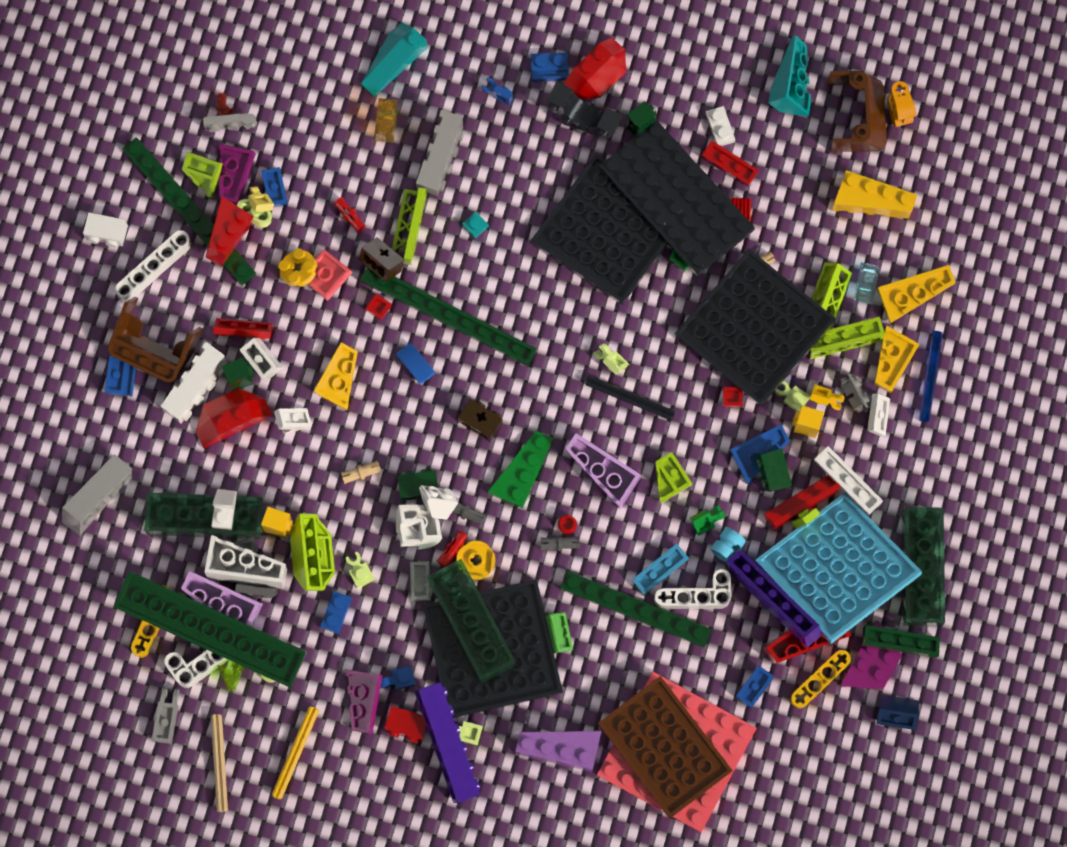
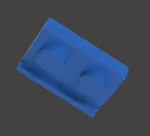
M568 52L531 54L532 82L566 80L569 76Z
M109 355L105 394L133 397L136 368Z

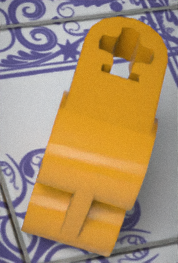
M902 81L895 82L887 99V105L894 127L913 123V117L916 116V108L907 84ZM897 87H899L900 90H904V91L901 93V92L896 91V90H897Z

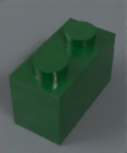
M643 101L627 114L626 128L634 137L656 121L657 112L655 108Z
M243 357L222 366L232 391L254 384L252 378L255 375L249 361L245 363Z
M774 448L756 454L755 464L757 469L760 470V484L763 489L765 488V491L772 492L792 486L783 448Z
M430 468L422 469L419 473L404 471L401 473L402 475H398L401 502L422 499L419 490L421 485L438 488L436 470L432 471Z

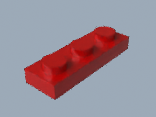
M714 141L709 143L701 155V158L749 187L759 172L757 168Z
M216 318L213 327V334H219L220 336L261 338L262 340L270 339L273 331V323Z

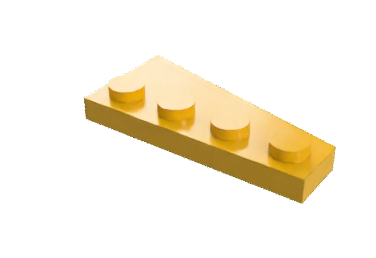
M947 265L878 287L877 291L889 324L954 285L955 279L950 266Z

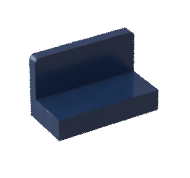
M880 695L876 724L916 730L919 717L918 700Z

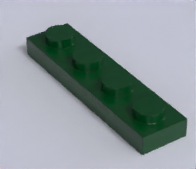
M865 625L863 627L862 646L937 658L939 657L940 637Z

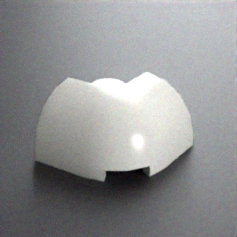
M424 505L398 506L396 533H399L401 547L417 546L418 550L435 546L442 540L438 518H432L428 510L424 508Z

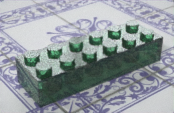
M147 492L144 531L147 535L210 538L213 535L218 538H254L263 540L264 530L261 523L265 515L264 497L236 496L232 530L212 528L215 495Z
M904 507L902 510V552L922 571V575L902 589L903 626L942 627L945 624L944 508Z
M462 559L427 576V581L480 683L482 684L515 667L516 662Z

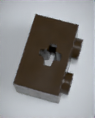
M378 237L361 248L358 259L385 283L401 272L404 259Z
M470 399L459 415L458 422L491 442L502 426L503 419L498 412L487 410L482 402L478 400L474 402ZM478 417H485V421L478 422Z

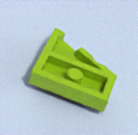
M187 152L182 171L187 176H190L197 186L204 190L207 197L213 198L223 163Z
M672 452L655 462L660 504L692 486L693 483Z

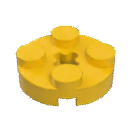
M300 248L286 255L278 265L281 278L289 286H305L316 275L317 262L309 252L303 251ZM301 265L299 272L295 270L297 266Z
M471 541L458 551L457 567L460 573L470 580L487 578L495 567V554L486 543ZM475 556L482 560L477 566L470 562Z

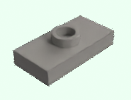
M429 561L410 562L411 601H431Z

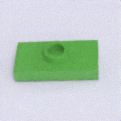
M566 612L546 615L554 653L573 650Z

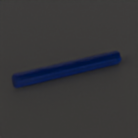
M933 331L931 336L919 421L924 423L930 421L943 336L941 331Z

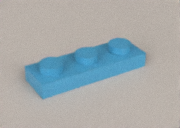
M675 544L633 578L632 582L645 596L688 561L689 557L678 544Z

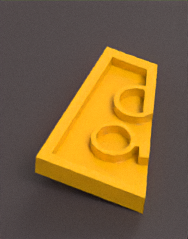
M886 325L874 384L891 393L920 344Z
M341 342L313 393L347 411L358 351Z

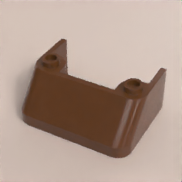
M830 71L827 85H850L856 90H865L866 124H858L852 129V139H833L830 152L881 151L887 142L884 85L882 81L862 71Z
M135 296L125 301L108 344V352L114 358L165 382L174 381L192 357L203 328L198 327L189 333L186 341L178 342L174 350L169 349L141 335L143 323L138 317L132 315L138 297Z

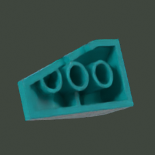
M796 35L792 36L772 83L768 103L781 113L809 116L811 94L807 92V84H810V79L806 75V67H808L807 45Z

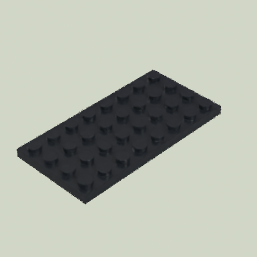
M657 120L599 165L601 171L696 276H699L755 230L751 222Z

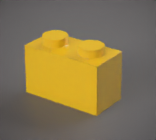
M802 406L800 411L796 410L791 425L795 426L794 433L816 439L824 412Z
M267 507L261 523L264 532L287 539L294 527L291 515Z

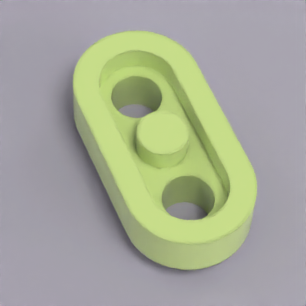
M242 199L238 202V207L247 210L248 213L254 216L252 224L262 228L270 225L272 213L269 210L255 212L248 201L249 199Z

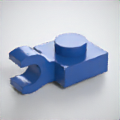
M487 77L486 81L491 86L485 87L482 85V91L492 94L495 99L510 106L513 101L512 91L505 86L495 85V81Z
M410 666L391 671L393 677L383 678L381 681L382 689L394 685L396 690L415 686Z

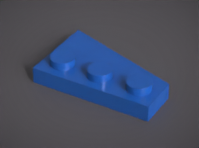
M782 424L730 449L746 484L760 472L755 464L757 453L774 448H784L790 442Z

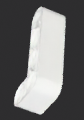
M725 569L717 570L712 578V588L660 589L655 594L654 603L661 609L725 608L731 600L730 574ZM723 575L727 581L721 584L717 582L716 577ZM672 594H675L674 603H671L672 599H666L665 603L658 599L661 595H665V598H671ZM684 594L687 596L688 601L681 603L677 597ZM704 594L707 597V602L700 603L697 600V596ZM723 594L726 596L727 601L720 603L716 596Z
M206 650L186 664L178 653L173 652L165 657V665L181 687L190 688L226 663L228 659L222 657L219 660L213 659L214 653ZM173 658L179 659V664L176 667L170 666V661ZM201 662L207 664L204 671L197 670V666ZM183 674H190V680L187 683L181 682Z

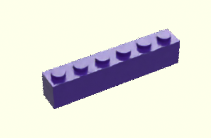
M741 549L726 561L729 572L806 647H809L822 635L820 625Z
M439 682L415 690L418 704L453 803H460L480 795L478 791L480 790V785L472 774V771H474L473 765L465 754L467 748L465 743L461 742L459 736L461 733L460 728L454 722L452 716L454 711L451 704L447 702L445 686Z

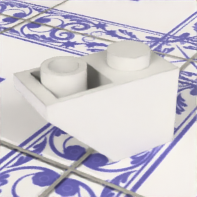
M423 485L419 487L424 506L431 517L447 520L458 504L454 493L447 488Z

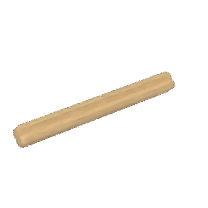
M214 714L211 715L216 806L218 812L228 811L222 715Z

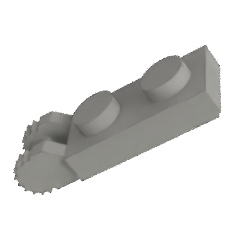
M248 113L203 118L205 131L209 130V132H218L220 129L226 128L228 130H236L242 126L247 130L257 125L256 116Z
M162 688L160 702H158L152 742L172 744L179 706V689L174 690L171 704L165 703L168 689Z

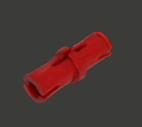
M343 197L338 198L334 202V206L341 212L343 219L348 221L357 233L366 227L356 214L357 211L354 208L352 209Z
M459 530L450 544L448 543L445 546L446 549L436 562L443 568H447L469 538L468 535Z

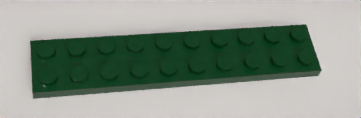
M129 571L113 606L289 688H292L307 654V651L132 571Z

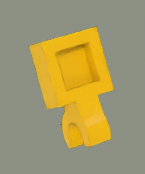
M814 384L810 400L827 406L830 403L833 409L840 410L842 405L836 403V401L843 402L844 396L834 394L831 389Z

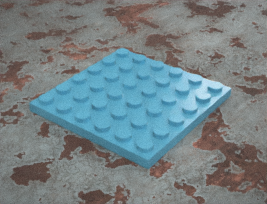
M843 493L819 511L820 515L810 523L795 529L755 560V563L820 625L821 634L830 644L922 575V571L846 493Z

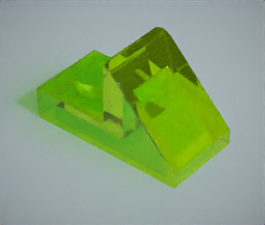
M234 662L231 664L232 670L218 665L228 691L234 694L245 667Z

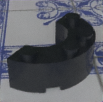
M556 81L546 101L547 109L560 118V122L563 125L576 128L577 132L582 135H587L588 133L602 139L612 137L623 117L607 107L597 108L585 103L574 94L572 88L559 81Z

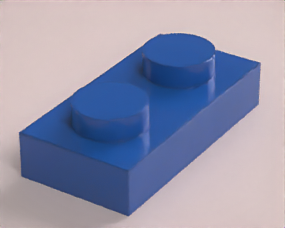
M280 167L261 171L265 190L274 203L273 207L288 204Z
M334 591L320 628L339 635L353 598Z
M758 665L736 695V698L752 709L774 679V676Z

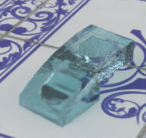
M860 263L854 301L873 304L879 272L878 265Z

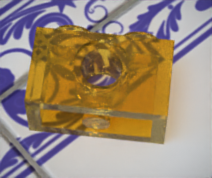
M379 98L374 133L376 141L394 143L398 115L397 100Z

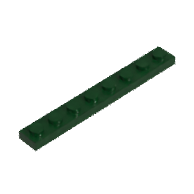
M567 571L560 590L702 648H705L712 630Z

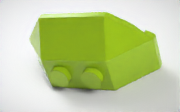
M298 514L290 536L293 574L305 591H323L335 574L332 537L325 525L319 520L317 514Z

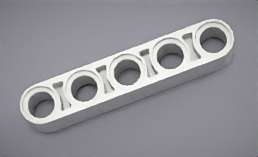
M181 230L175 232L125 276L115 288L119 299L125 302L139 295L191 247L188 234ZM179 239H186L184 244H177ZM172 251L169 257L163 256L164 252ZM151 264H158V267L156 269H149V266ZM136 277H144L141 282H135ZM125 288L130 289V291H129L128 294H126V295H122V294H121V291H122L123 289H125Z

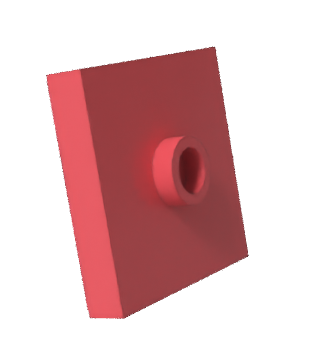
M323 249L315 259L317 262L316 275L307 285L328 301L352 274V271Z

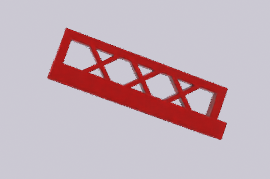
M827 475L767 511L763 516L772 530L775 531L798 517V514L807 508L810 510L838 493L841 487L838 483L835 484L831 477Z

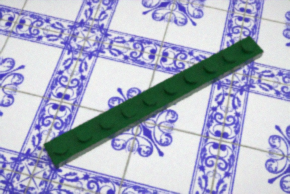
M137 137L122 148L124 153L208 247L214 224ZM236 249L233 250L223 264L241 286L257 275Z
M367 267L360 279L361 283L527 367L537 351V348L396 277L385 283Z

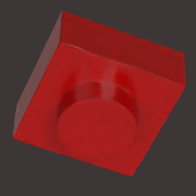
M375 294L365 310L379 320H382L392 307V304L378 294Z
M723 387V407H742L743 391L738 387Z

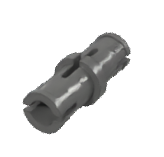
M460 503L452 511V513L461 516V519H468L480 526L486 514L470 508V505L465 506Z
M579 536L541 537V543H549L541 544V550L558 549V551H562V549H580V543H572L579 542Z

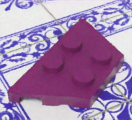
M876 620L873 626L883 628L881 623ZM862 646L840 686L883 690L902 657L901 652Z

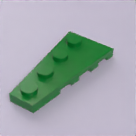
M535 431L487 493L523 509L553 442V438Z

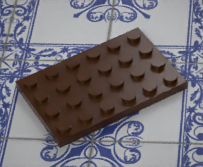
M661 676L598 722L599 727L669 819L733 771Z

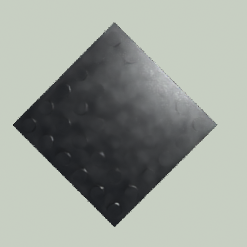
M595 154L530 240V243L623 305L668 244L601 171L599 165L605 159Z
M748 249L674 334L757 404L762 406L836 322V318L752 250Z
M537 579L423 605L441 685H444L447 690L446 699L453 708V719L563 694Z

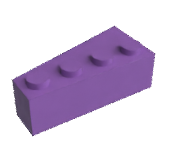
M601 731L520 732L515 754L592 772Z

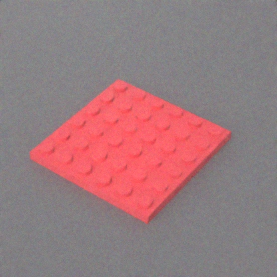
M652 672L645 687L660 677V675ZM662 677L733 770L673 816V818L701 833L757 728ZM613 745L597 776L664 812Z

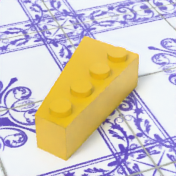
M846 170L832 211L867 213V215L879 214L909 219L917 194Z

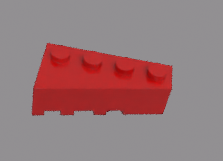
M787 630L762 649L771 662L776 664L830 643L821 635L809 647H806ZM847 631L844 635H842V636H841L840 638H838L836 641L841 640V639L846 638V637H849V636H852V635H851V633H850L849 631Z

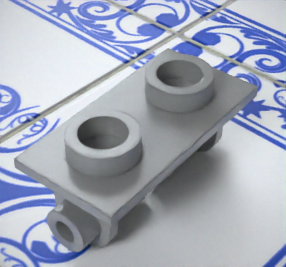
M849 373V379L847 377L842 378L840 385L846 396L854 394L848 400L854 411H857L859 414L865 410L863 407L871 408V399L867 392H863L860 387L862 382L859 377Z

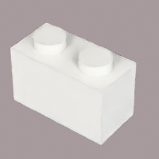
M88 212L83 235L90 243L98 244V242L106 243L109 247H123L128 225L124 219Z
M253 338L240 349L262 380H269L283 368L261 338Z

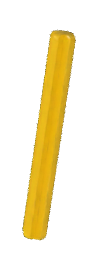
M310 706L274 787L272 796L276 799H282L319 713V710L315 707Z

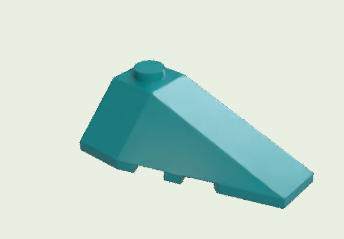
M401 22L388 34L361 85L375 97L427 49V40L415 28Z

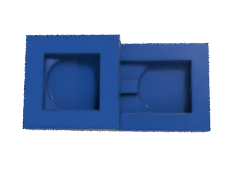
M411 343L396 353L397 358L420 385L436 374Z

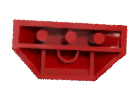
M612 37L599 43L572 70L563 84L572 88L574 94L580 100L601 98L626 73L625 49Z
M237 388L203 405L195 432L205 449L273 416L265 398Z

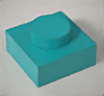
M475 212L462 226L476 239L489 227V224Z

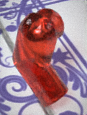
M218 93L216 111L221 116L234 114V110L226 105L227 94Z

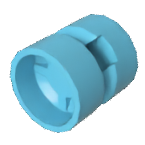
M725 527L719 536L720 540H716L710 550L715 556L726 562L736 554V550L739 551L743 547L746 540L736 531Z

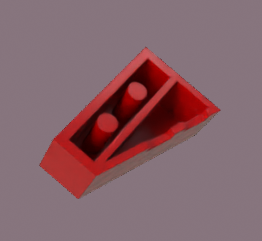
M222 197L205 257L222 267L249 230L254 216Z

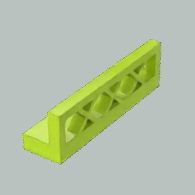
M419 188L418 191L404 189L392 250L395 252L401 247L405 249L403 264L412 265L427 196L425 188ZM407 196H417L416 203L410 207L407 203ZM410 211L413 215L412 221L406 224L403 220V215ZM407 229L409 232L408 239L402 242L399 233Z
M824 263L811 299L825 310L830 306V314L836 318L852 272L839 263ZM840 272L844 274L842 282L839 280ZM834 289L837 291L836 299H833Z
M880 317L829 329L809 351V359L883 341L885 332Z

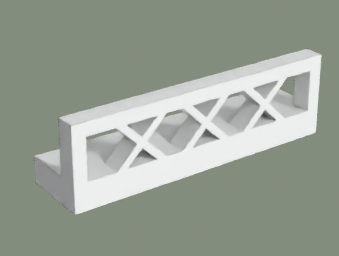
M829 446L814 459L868 515L882 504L883 500Z

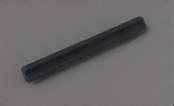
M591 375L586 380L585 385L665 419L672 420L675 415V410Z

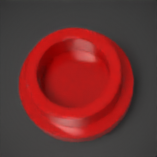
M564 515L558 521V529L563 534H571L577 528V521L571 515Z

